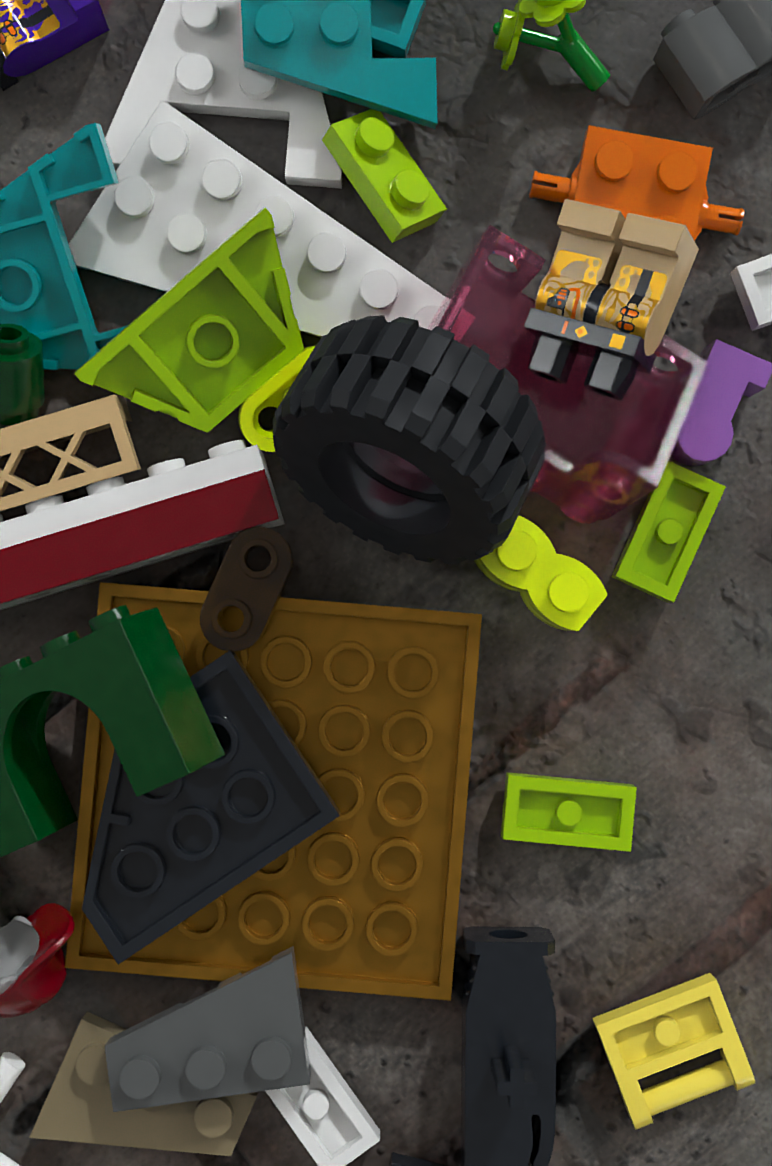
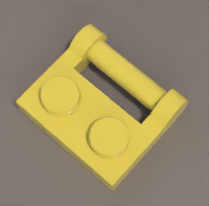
M711 973L592 1018L635 1130L652 1124L651 1116L733 1085L738 1091L755 1084L754 1075L719 984ZM714 1050H720L721 1060L641 1090L639 1079Z

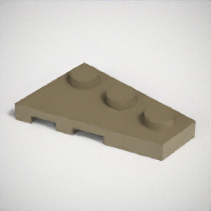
M87 1011L78 1025L29 1138L231 1156L258 1092L113 1112L104 1046L110 1037L126 1030V1028Z

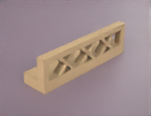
M110 395L1 428L0 461L8 459L4 469L0 467V512L140 470L141 467L126 424L131 422L132 419L125 397ZM111 428L122 461L97 468L76 457L75 454L85 435ZM71 440L66 450L55 445ZM44 449L61 458L50 482L47 484L35 486L14 475L25 453ZM70 464L86 471L63 478ZM9 483L24 490L2 497Z

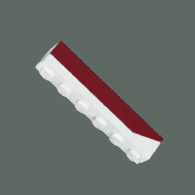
M244 440L230 441L209 449L210 459L186 466L183 458L167 460L147 468L149 477L125 484L123 477L109 478L88 485L86 487L88 496L64 503L63 496H51L26 504V515L4 521L2 514H0V610L233 540L239 533L252 527L273 528L285 524L263 452L257 444L246 448Z

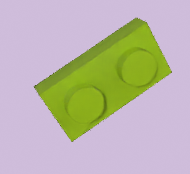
M370 109L330 125L322 138L323 143L392 243L436 223L447 210L380 111Z
M669 460L662 463L611 577L667 603H674L726 486Z
M506 772L501 837L503 840L631 852L637 787L624 783Z

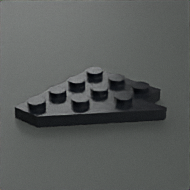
M232 650L190 677L225 753L224 756L184 777L137 797L114 749L82 910L118 965L340 816V810Z

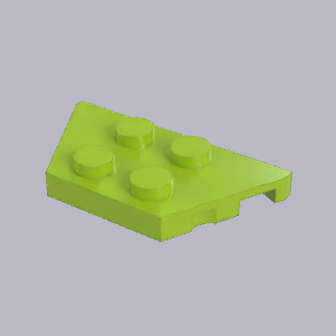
M266 207L261 209L78 368L74 373L81 382L91 386L94 384L128 398L135 404L155 412L160 411L177 418L179 422L208 433L241 405L253 392L304 350L298 322L292 308L291 292L273 229L275 228L273 218Z

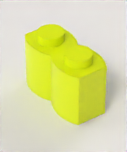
M519 515L502 546L474 560L479 569L491 581L503 588L519 591L525 605L538 619L560 630L579 631L608 596L601 580L590 568L572 557L556 554L546 534L537 525Z

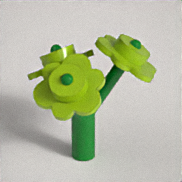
M518 0L514 11L503 9L499 22L493 26V32L496 35L494 49L503 51L501 69L507 71L509 66L512 65L518 42L559 52L591 92L601 87L610 77V73L575 30L569 13L581 10L586 0ZM534 17L537 25L541 27H551L557 24L561 34L556 37L523 28L525 18Z

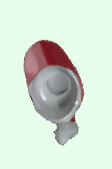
M47 903L29 917L15 916L6 926L0 927V1017L12 1018L28 1014L50 1001L60 991L67 974V968H65L66 959L61 947L70 938L75 926L72 915L64 906L56 903Z

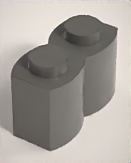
M713 0L714 6L697 14L693 9H688L672 19L662 30L661 36L663 39L653 60L693 120L712 112L745 88L758 83L772 74V0Z

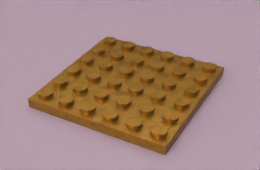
M100 582L97 616L122 605H127L131 615L158 607L189 677L228 652L213 646L205 638L201 630L200 612L209 591ZM280 597L262 638L254 646L246 650L234 652L340 810V816L119 965L82 910L115 749L104 725L96 714L88 708L70 914L74 919L75 926L72 935L67 940L65 968L224 981L240 972L244 974L272 960L274 955L294 946L299 988L451 1001L482 614ZM236 606L225 609L221 616L223 627L230 632L241 628L244 622L242 611Z

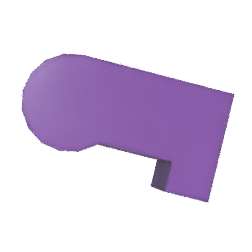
M718 339L704 348L668 428L666 442L672 457L682 465L694 467L709 463L725 454L732 443L734 433L731 420L742 395L751 397L765 389L772 374V363Z

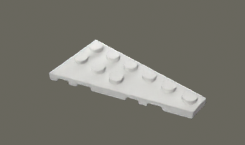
M161 100L115 171L119 183L104 188L69 242L76 267L167 292L254 215L266 207L273 218L275 226L273 229L282 266L285 268L291 292L290 299L294 316L297 319L299 330L305 332V334L321 338L327 335L332 328L355 319L357 321L367 316L384 315L387 322H391L398 317L418 320L419 327L433 330L438 326L454 333V340L460 343L475 321L474 316L164 100Z

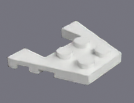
M165 0L105 137L115 171L161 100H164L179 112L288 120L289 131L285 167L286 184L342 189L341 168L322 141L330 127L322 92L244 66L241 0Z

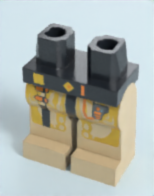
M565 199L557 222L562 232L549 271L538 289L535 308L530 309L524 325L535 336L527 369L539 378L559 384H566L577 354L593 358L584 386L589 391L598 395L622 401L637 371L650 374L657 356L654 352L665 334L699 248L686 225L628 213L625 219L619 210Z

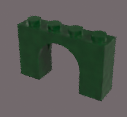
M127 605L116 607L88 621L92 633L80 638L78 632L73 631L40 646L39 648L44 658L33 663L31 657L26 656L0 667V857L37 842L78 820L51 762L45 741L46 714L51 700L57 692L66 693L80 700L100 719L137 797L184 777L225 755L158 607L132 615Z

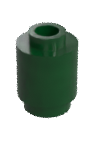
M0 324V424L11 426L37 418L39 408L45 401L43 344L36 335L28 332L27 329L20 325Z

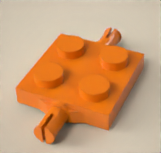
M588 125L585 132L580 162L571 177L566 178L534 171L529 198L531 199L537 198L564 203L565 199L619 210L625 219L628 213L683 224L686 225L694 241L702 229L738 236L743 221L740 220L744 218L743 208L737 209L708 203L706 181L713 151L712 147Z

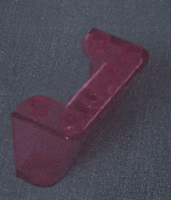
M489 225L472 248L427 329L433 330L438 326L454 333V340L469 348L473 344L490 355L489 362L499 370L506 368L518 380L519 393L521 395L528 394L537 409L538 420L542 423L546 442L544 449L545 460L530 492H536L560 506L562 512L574 521L590 524L596 520L608 519L658 488L708 362L664 335L654 353L658 357L672 361L679 370L665 371L653 365L650 374L637 371L622 401L598 395L589 391L584 386L593 358L577 354L566 384H559L537 377L527 369L535 336L524 327L530 309L535 308V300L523 294L522 290L539 273L546 260ZM496 254L508 258L514 263L517 271L507 272L495 267L488 259L489 255Z

